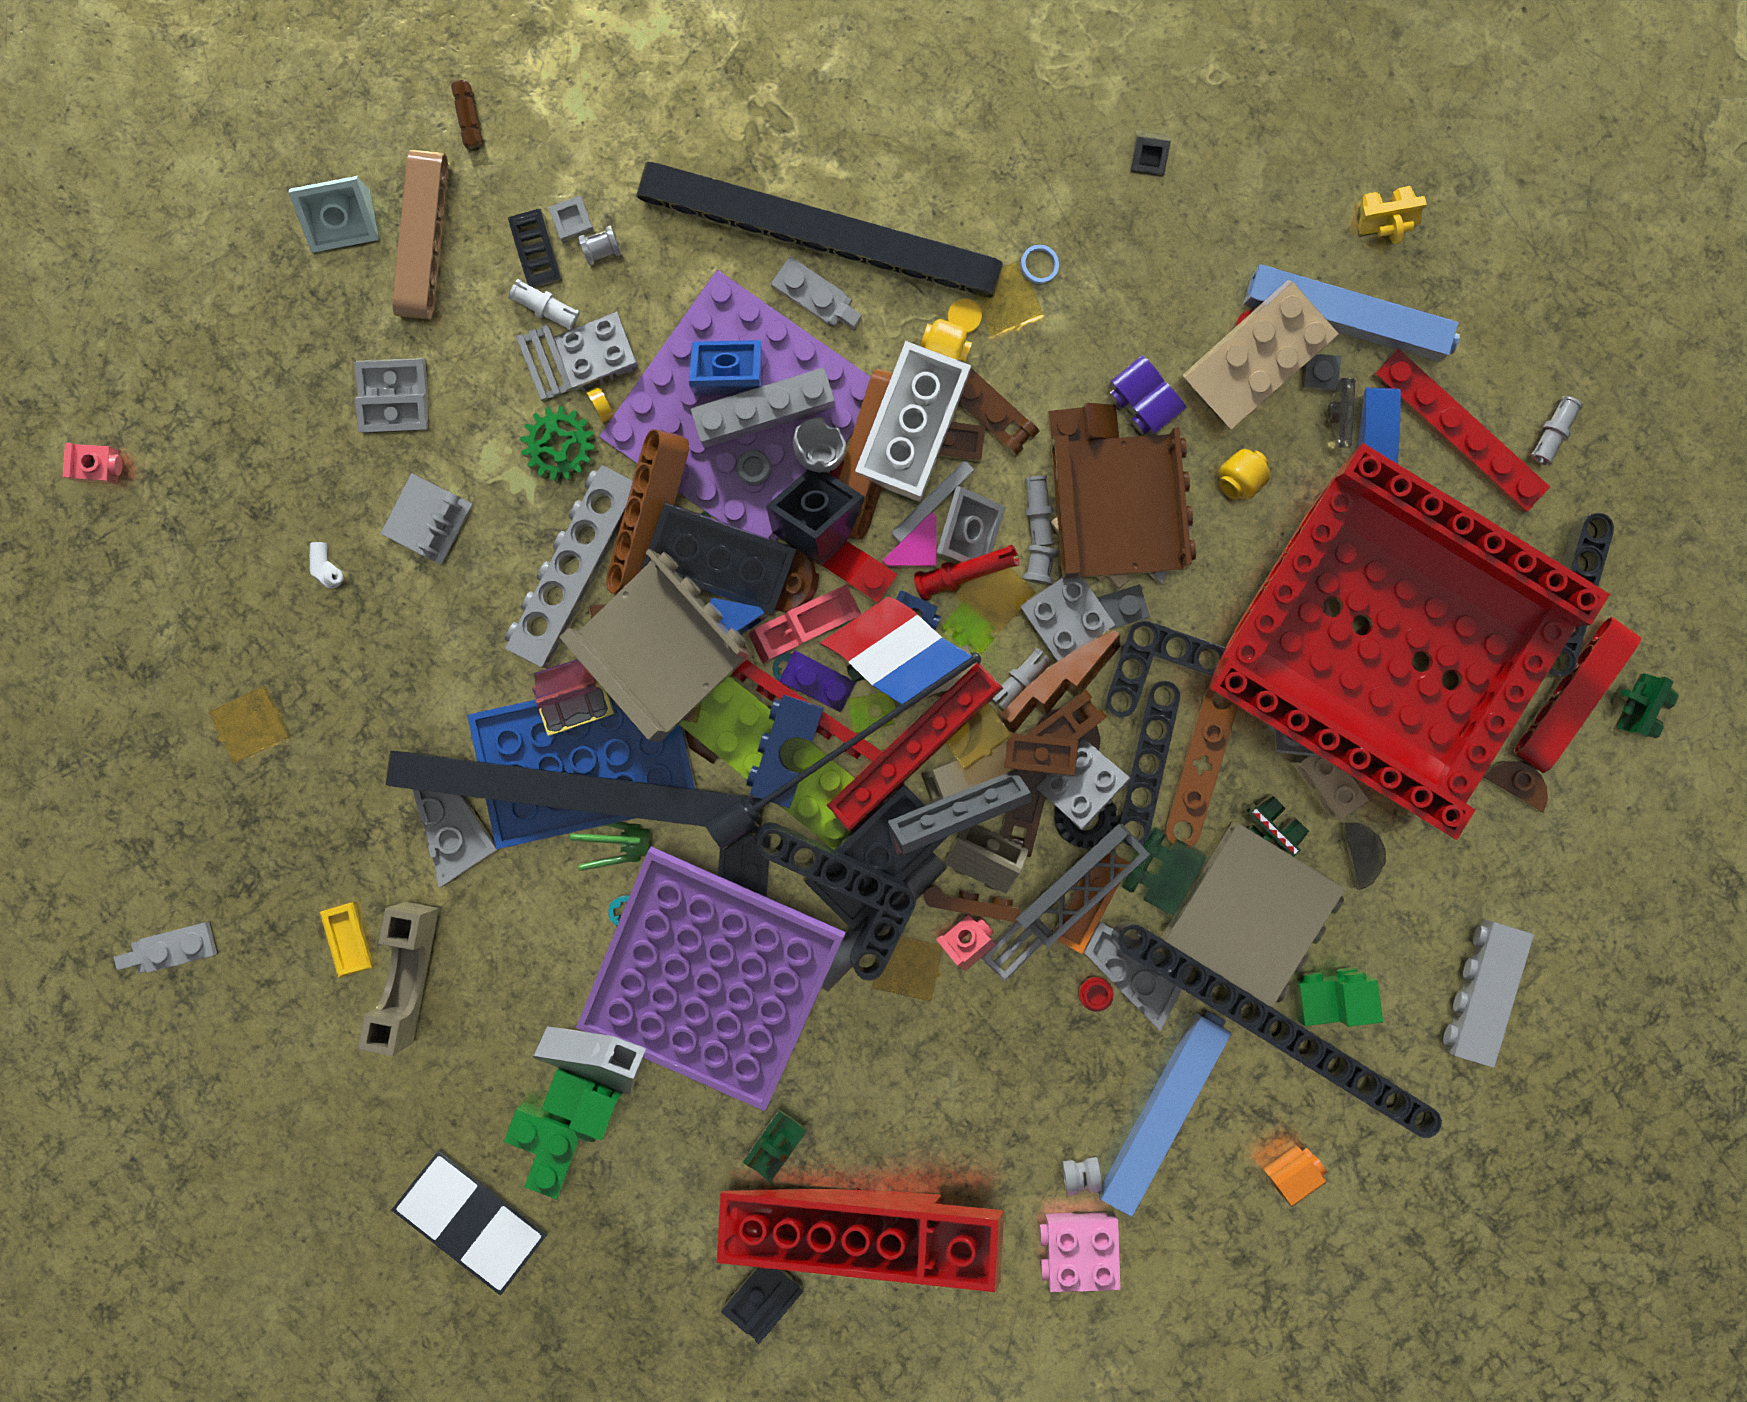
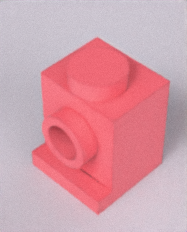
M65 443L63 477L76 482L117 484L118 476L123 468L122 458L119 455L120 450L109 446ZM92 457H94L95 463L91 467Z
M970 914L944 936L941 935L936 939L956 965L965 972L996 946V943L990 937L994 933L992 928L981 916L975 920ZM971 933V941L966 944L962 943V939Z

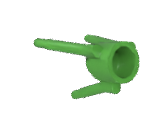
M617 822L605 826L628 832L621 831V836L571 834L569 836L571 841L621 844L620 852H627L625 855L580 864L578 869L583 871L625 862H639V856H646L648 852L649 829H641V824Z

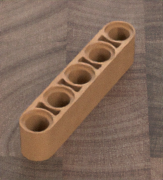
M410 150L408 153L392 303L395 316L431 319L433 315L448 175V160L445 153Z

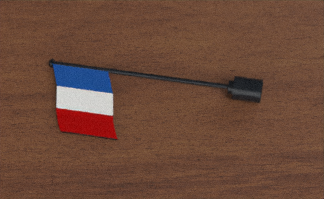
M888 596L821 641L820 645L829 648L843 657L873 687L901 705L753 805L750 800L744 803L738 798L704 821L714 841L725 851L759 827L756 821L761 818L758 810L974 663L979 665L981 663L980 654L977 652L968 654L945 640L911 608Z

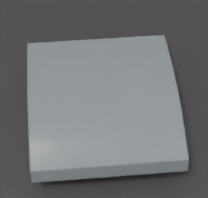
M425 358L354 362L358 397L355 398L358 432L428 429V388Z

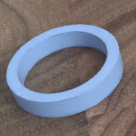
M1034 245L1023 254L1020 268L1024 277L1030 282L1045 284L1051 281L1057 274L1059 260L1051 248L1045 245ZM1033 251L1047 253L1054 264L1052 274L1046 278L1032 276L1026 268L1027 255Z

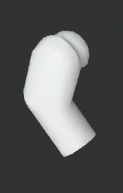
M311 542L310 574L324 587L333 589L342 583L343 573L327 561V543Z

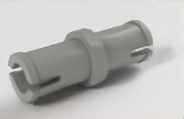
M1563 396L1551 420L1545 422L1542 428L1544 433L1535 450L1530 455L1537 463L1545 466L1552 465L1562 442L1569 439L1571 435L1570 428L1583 407V404L1574 397Z
M1047 475L1025 478L1029 506L1025 510L1026 516H1030L1031 545L1054 544L1050 523V514L1053 513V506H1049Z
M1036 648L1017 670L1013 668L1008 673L1010 677L1002 685L1003 689L991 700L997 705L1006 696L999 704L998 708L1004 711L1029 684L1052 664L1049 657L1045 655L1035 665L1043 654L1040 649Z

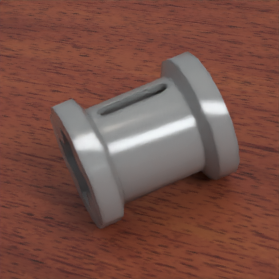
M611 225L606 227V231L589 237L585 235L579 236V241L589 266L594 265L595 260L612 254L616 256L622 255Z
M1030 545L1028 551L1031 553L1027 573L1023 574L1022 579L1037 584L1052 585L1053 579L1050 576L1054 557L1058 556L1059 550L1040 545Z

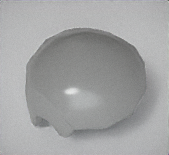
M815 417L804 420L796 427L793 449L796 459L802 466L811 471L826 473L836 469L844 460L846 442L838 427L831 428L825 424L822 417Z

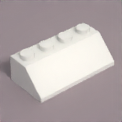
M905 341L855 473L890 491L921 502L969 378L971 365Z

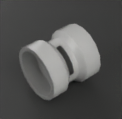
M1097 1157L1086 1158L1084 1162L1076 1163L1074 1160L1062 1161L1067 1196L1078 1195L1080 1191L1088 1190L1090 1193L1102 1192L1101 1174Z

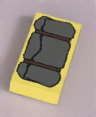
M599 683L537 703L548 736L615 714L609 694Z

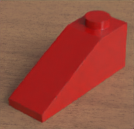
M848 541L822 566L813 560L814 563L874 604L882 601L898 575Z

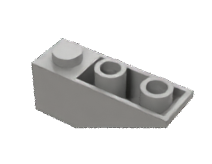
M547 1026L533 1058L630 1095L643 1066L646 1048L615 1036Z

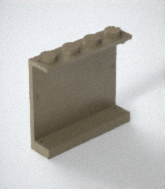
M649 549L646 554L652 560L580 631L568 628L559 638L648 740L661 742L731 675L750 654L743 647L746 644V640L734 628L728 630L722 624L721 620L724 618L722 613L712 603L709 602L705 605L698 597L701 590L688 577L683 580L675 571L679 567L677 563L665 552L660 555Z
M1233 821L1161 938L1265 1004L1273 1007L1275 1002H1281L1287 995L1290 988L1287 983L1293 973L1298 974L1305 966L1308 956L1305 954L1311 944H1317L1326 931L1324 923L1329 915L1336 914L1344 902L1342 894L1345 889L1246 827Z

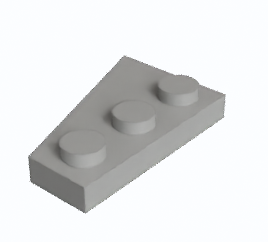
M412 789L420 820L425 828L429 843L427 846L430 857L433 858L439 888L498 850L496 849L495 842L464 796Z
M1099 922L1084 953L1161 1032L1182 989L1114 946L1112 941L1113 928ZM1124 934L1123 944L1125 947H1130L1136 943V940ZM1155 951L1152 961L1154 965H1159L1165 961L1167 956ZM1188 967L1182 973L1183 983H1186L1192 971Z

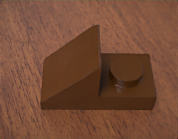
M1085 403L1081 408L1053 410L1047 413L1051 443L1054 436L1068 435L1069 441L1119 438L1116 405Z

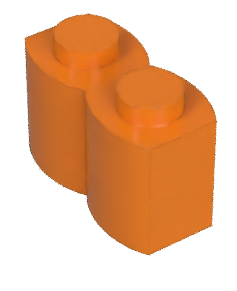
M1297 1145L1263 1168V1171L1276 1190L1291 1207L1327 1183L1323 1178L1327 1171L1319 1159L1308 1148L1301 1150Z

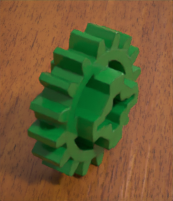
M559 406L557 414H554L549 407H546L545 417L542 418L535 413L533 414L536 421L535 425H524L530 434L529 436L520 437V441L528 445V448L522 450L521 453L524 457H532L527 464L529 468L535 469L540 466L538 470L540 477L544 478L550 472L551 480L554 482H558L560 474H563L567 481H571L572 471L575 470L580 475L584 474L581 467L583 462L592 464L593 461L587 454L597 450L595 445L589 443V440L596 437L593 431H585L590 424L586 419L577 422L579 413L576 410H573L567 416L566 409L563 406ZM560 422L572 425L577 431L566 432L562 429ZM546 428L542 439L537 440L541 431ZM558 437L565 442L561 444L562 450L560 451L551 447L556 444V438ZM580 448L575 459L571 461V456L575 449ZM540 457H553L557 466L546 464Z

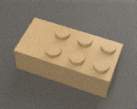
M1287 280L1182 376L1230 429H1233L1339 333L1293 281Z

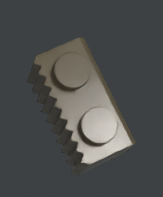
M977 824L959 832L944 864L953 868L959 874L968 875L984 883L986 887L992 890H998L1007 894L1020 874L1028 849L1027 847L1022 848L1020 844H1015L1014 841H1009L1008 838H1003L1002 835H997L996 832H991L989 829H984L983 826H978Z

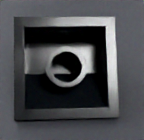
M808 469L766 506L772 533L822 566L846 544L865 500L862 494L829 473H818Z

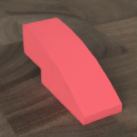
M846 584L754 628L748 635L762 663L765 664L840 627V625L849 620H854L861 615V612Z

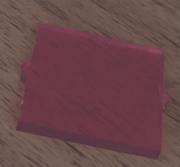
M578 659L534 673L535 686L532 690L534 695H536V704L539 709L597 690L596 679Z

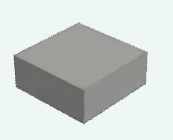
M581 196L548 207L562 242L594 231Z

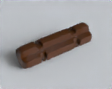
M467 80L454 81L451 84L453 97H455L454 103L459 127L463 131L461 132L463 144L467 149L478 148L482 146L483 142L481 132L478 129L479 123L475 104L471 98L473 96L471 85Z

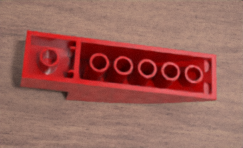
M846 1189L720 1192L717 1263L995 1292L1001 1282L1004 1210L941 1204L940 1194Z

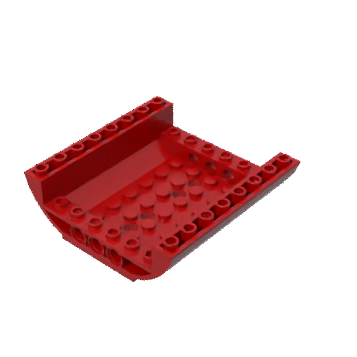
M1362 443L1341 466L1309 512H1307L1236 626L1214 671L1210 689L1448 836L1458 840L1476 809L1466 804L1575 628L1592 625L1610 594ZM1328 597H1333L1340 603V611L1335 617H1329L1323 612L1322 605ZM1358 615L1365 616L1369 620L1370 628L1365 635L1356 634L1352 628V622ZM1417 652H1423L1429 658V665L1423 672L1415 670L1412 666V658ZM1448 670L1454 671L1459 678L1458 685L1453 690L1446 689L1442 684V676Z

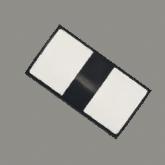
M441 1150L434 1155L391 1209L392 1212L500 1296L548 1234Z

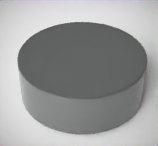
M748 450L737 460V474L744 483L757 486L763 484L769 478L771 463L763 452Z

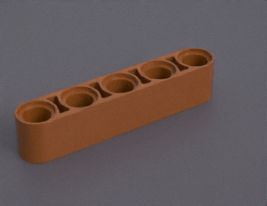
M876 369L869 380L838 479L864 496L865 501L849 535L858 539L864 538L869 530L882 486L855 473L893 372Z
M652 429L644 439L607 573L606 586L610 593L618 594L642 570V564L664 502L675 504L689 453V442L685 436Z

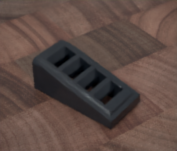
M536 209L508 217L527 285L536 288L562 281L547 222L542 210ZM535 225H538L539 227L525 232H521L520 230ZM542 237L543 242L525 247V241ZM546 251L547 256L529 261L528 256ZM550 264L551 270L535 275L532 274L531 269Z

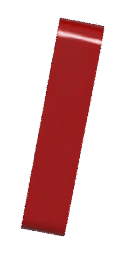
M1609 617L1605 620L1580 653L1574 670L1569 675L1563 677L1514 748V753L1540 772L1546 773L1549 771L1640 644L1641 637L1614 617Z

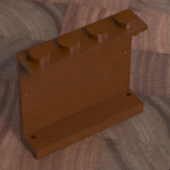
M1179 427L1173 428L1170 434L1079 441H1069L1068 435L1054 436L1051 443L1062 579L1183 571L1192 565V560L1196 559V544L1194 539H1189L1188 526L1193 524V511L1191 505H1186L1185 492H1189L1190 478L1188 471L1183 472L1182 458H1186L1187 446L1185 438H1180Z

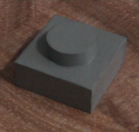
M1316 354L1303 366L1301 389L1324 392L1338 391L1341 356Z

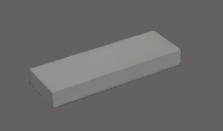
M963 461L892 531V538L900 544L931 512L934 513L955 492L956 486L960 487L973 474L974 469L966 461Z

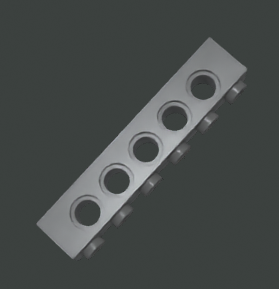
M603 465L599 467L598 471L593 470L585 483V488L588 490L582 502L577 500L570 511L569 519L572 521L567 531H561L553 544V549L556 552L550 562L545 561L537 575V579L540 582L535 592L530 591L521 605V610L524 611L518 623H512L506 633L505 640L508 643L505 649L542 668L548 669L562 642L559 637L570 627L619 533L632 480ZM601 497H609L611 499L610 509L603 514L596 513L595 502ZM585 527H593L595 530V538L589 544H581L579 541V533ZM570 557H576L579 561L577 572L572 575H566L563 570L565 560ZM560 587L563 591V599L559 604L552 606L547 600L548 592L552 588ZM543 617L547 622V630L544 634L535 636L531 630L532 623L535 619Z

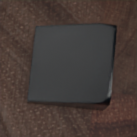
M1136 131L1131 170L1165 175L1171 144L1170 136Z

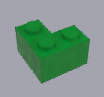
M1342 968L1336 970L1337 975L1323 977V972H1310L1302 974L1301 980H1293L1297 1019L1304 1026L1341 1022L1347 1027L1383 1023L1378 980L1366 975V972H1358L1357 968Z
M558 1068L541 1110L549 1112L548 1116L555 1121L568 1123L570 1120L569 1129L576 1131L575 1135L578 1138L588 1142H595L596 1139L602 1141L612 1127L624 1093Z
M523 1102L515 1110L504 1143L536 1154L524 1188L557 1200L564 1190L582 1139L575 1135L576 1131L569 1129L570 1120L568 1123L555 1121L548 1116L549 1112Z

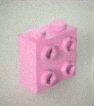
M1115 1213L1045 1214L1046 1224L1040 1225V1245L1046 1246L1047 1259H1041L1042 1281H1047L1050 1292L1120 1290L1118 1219Z

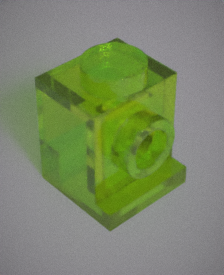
M965 601L959 605L940 628L944 633L950 628L954 632L951 638L961 647L965 645L971 646L980 654L995 639L990 635L995 627Z
M882 692L847 699L854 733L862 732L896 709L892 698H889V696ZM871 705H878L881 708L879 717L872 718L868 715V708ZM892 719L880 728L895 725L894 719Z

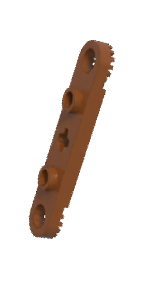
M1210 686L1203 695L1165 826L1167 840L1178 848H1189L1196 844L1200 838L1238 708L1236 704L1230 701V704L1225 709H1217L1212 703V696L1215 691L1211 690ZM1202 755L1206 756V763L1211 764L1210 770H1203L1202 774L1199 775L1197 774L1198 768L1193 766V761L1200 760ZM1180 821L1188 822L1192 829L1190 838L1184 841L1176 839L1173 833L1174 826Z

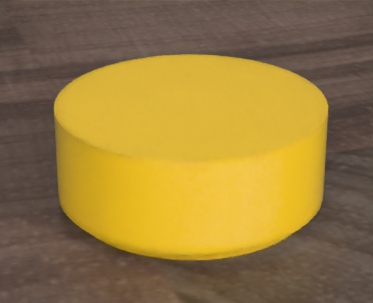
M962 298L956 300L950 306L947 320L965 327L967 334H971L978 329L982 319V312L975 301Z
M595 387L586 392L602 423L613 418V411L600 388Z

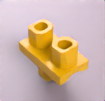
M1411 186L1401 187L1393 191L1392 202L1383 203L1380 194L1377 192L1364 194L1360 204L1359 234L1366 235L1378 232L1379 237L1389 235L1393 244L1402 243L1404 232L1414 231V226L1421 224L1422 210L1427 206L1425 197H1416Z

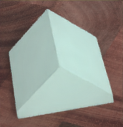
M358 176L289 189L288 193L311 253L378 240L379 236L370 189Z

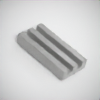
M548 324L542 326L539 330L529 331V334L516 336L542 402L574 390L571 387L556 341ZM546 337L563 380V386L558 387L539 338ZM533 341L551 387V390L548 392L545 390L527 344Z
M1040 919L1036 921L1048 937L1053 934ZM1013 922L994 941L996 946L981 958L1004 982L1043 944L1037 937L1003 971L1000 966L1033 933L1030 928H1027L993 961L990 957L1022 926L1019 922Z

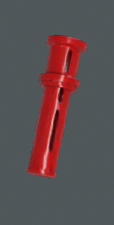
M1008 545V547L955 565L952 562H944L940 568L926 573L923 571L915 572L914 582L917 592L922 600L928 601L931 600L932 595L947 590L949 592L957 591L963 583L1011 567H1017L1020 561L1019 558L1014 559V556H1018L1016 548L1013 545Z

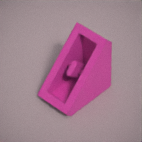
M931 512L882 560V564L893 569H935L937 517Z

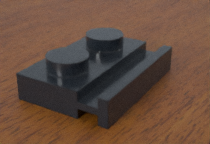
M755 835L745 836L725 851L720 848L718 876L767 897L770 861L762 857L757 850L754 839ZM765 836L762 845L765 848L771 849V836Z
M756 1267L721 1308V1313L746 1334L752 1336L756 1343L760 1344L804 1292V1287L795 1282L784 1270Z

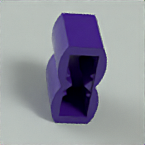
M1143 355L1111 380L1109 384L1112 390L1109 392L1111 399L1119 408L1126 407L1134 417L1131 419V422L1142 435L1146 433L1150 436L1158 434L1187 408L1177 393L1164 381L1156 368Z

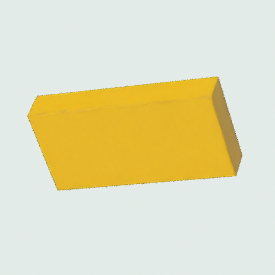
M356 901L321 911V919L338 978L374 968Z

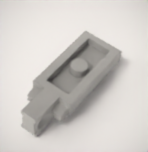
M789 256L771 283V287L827 325L830 323L836 326L841 321L855 330L862 320V315L850 307L852 299L846 296V293L791 256Z
M210 922L139 939L138 942L131 943L133 952L114 956L117 970L136 965L138 973L145 971L148 973L217 955Z

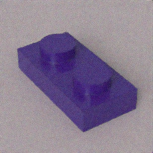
M795 650L779 679L780 682L840 713L856 682L854 683L848 677Z

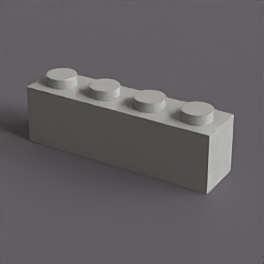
M823 367L691 408L700 441L703 447L707 448L835 408V400L825 368Z
M1483 919L1482 925L1476 928L1473 936L1475 949L1472 959L1469 958L1466 961L1463 970V977L1466 978L1462 992L1459 991L1454 999L1453 1010L1456 1011L1452 1025L1449 1024L1444 1033L1445 1051L1460 1058L1495 1067L1534 934Z

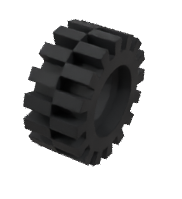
M1113 801L1110 804L1108 803L1104 807L1103 812H1099L1097 825L1090 830L1079 829L1067 815L1055 806L1054 823L1057 826V831L1064 840L1074 846L1081 848L1094 847L1115 828L1116 822H1118L1116 804Z

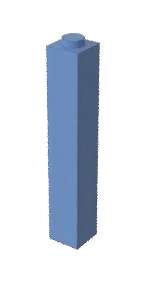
M1261 264L1258 265L1252 274L1244 305L1257 308L1287 280L1293 281L1338 333L1393 349L1399 348L1403 352L1438 362L1455 352L1460 337L1456 333L1459 322Z
M1207 1011L1205 1016L1198 1012H1195L1102 1183V1192H1098V1195L1105 1203L1131 1217L1134 1215L1232 1032L1223 1027L1226 1023L1224 1019Z

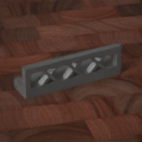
M1012 770L889 820L888 826L892 849L896 855L901 853L904 855L1032 802L1031 792L1017 771Z
M1118 824L1018 916L1016 920L1024 929L1030 928L1042 943L1049 948L1151 854L1123 824ZM1125 839L1140 854L1130 864L1115 863L1116 848ZM1111 853L1110 863L1101 862ZM1096 866L1110 867V882L1105 887L1090 886V871ZM1115 867H1117V868H1124V869L1115 877ZM1085 877V886H1075ZM1070 890L1085 891L1084 906L1080 910H1064L1065 894ZM1090 891H1099L1091 900H1089ZM1060 900L1059 909H1050ZM1045 913L1059 914V929L1048 937L1036 921ZM1064 914L1073 915L1064 923Z

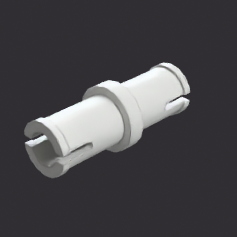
M519 279L513 284L508 299L514 300L535 311V316L541 319L546 317L567 328L569 331L576 324L580 311L553 298L554 295L548 291L542 293Z

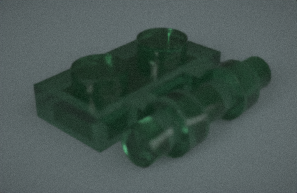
M1155 827L1148 840L1142 845L1151 855L1126 877L1122 887L1134 893L1139 883L1148 887L1143 900L1174 916L1206 861L1207 854L1177 838L1170 850L1165 848L1161 843L1167 833ZM1154 857L1163 861L1155 876L1147 871Z

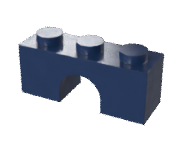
M783 694L781 701L774 700L768 718L774 720V724L770 734L764 732L757 752L762 753L763 756L759 767L752 766L746 783L747 786L752 787L751 796L763 799L800 774L784 765L781 760V748L788 739L793 737L813 741L824 707ZM798 784L771 802L790 808Z

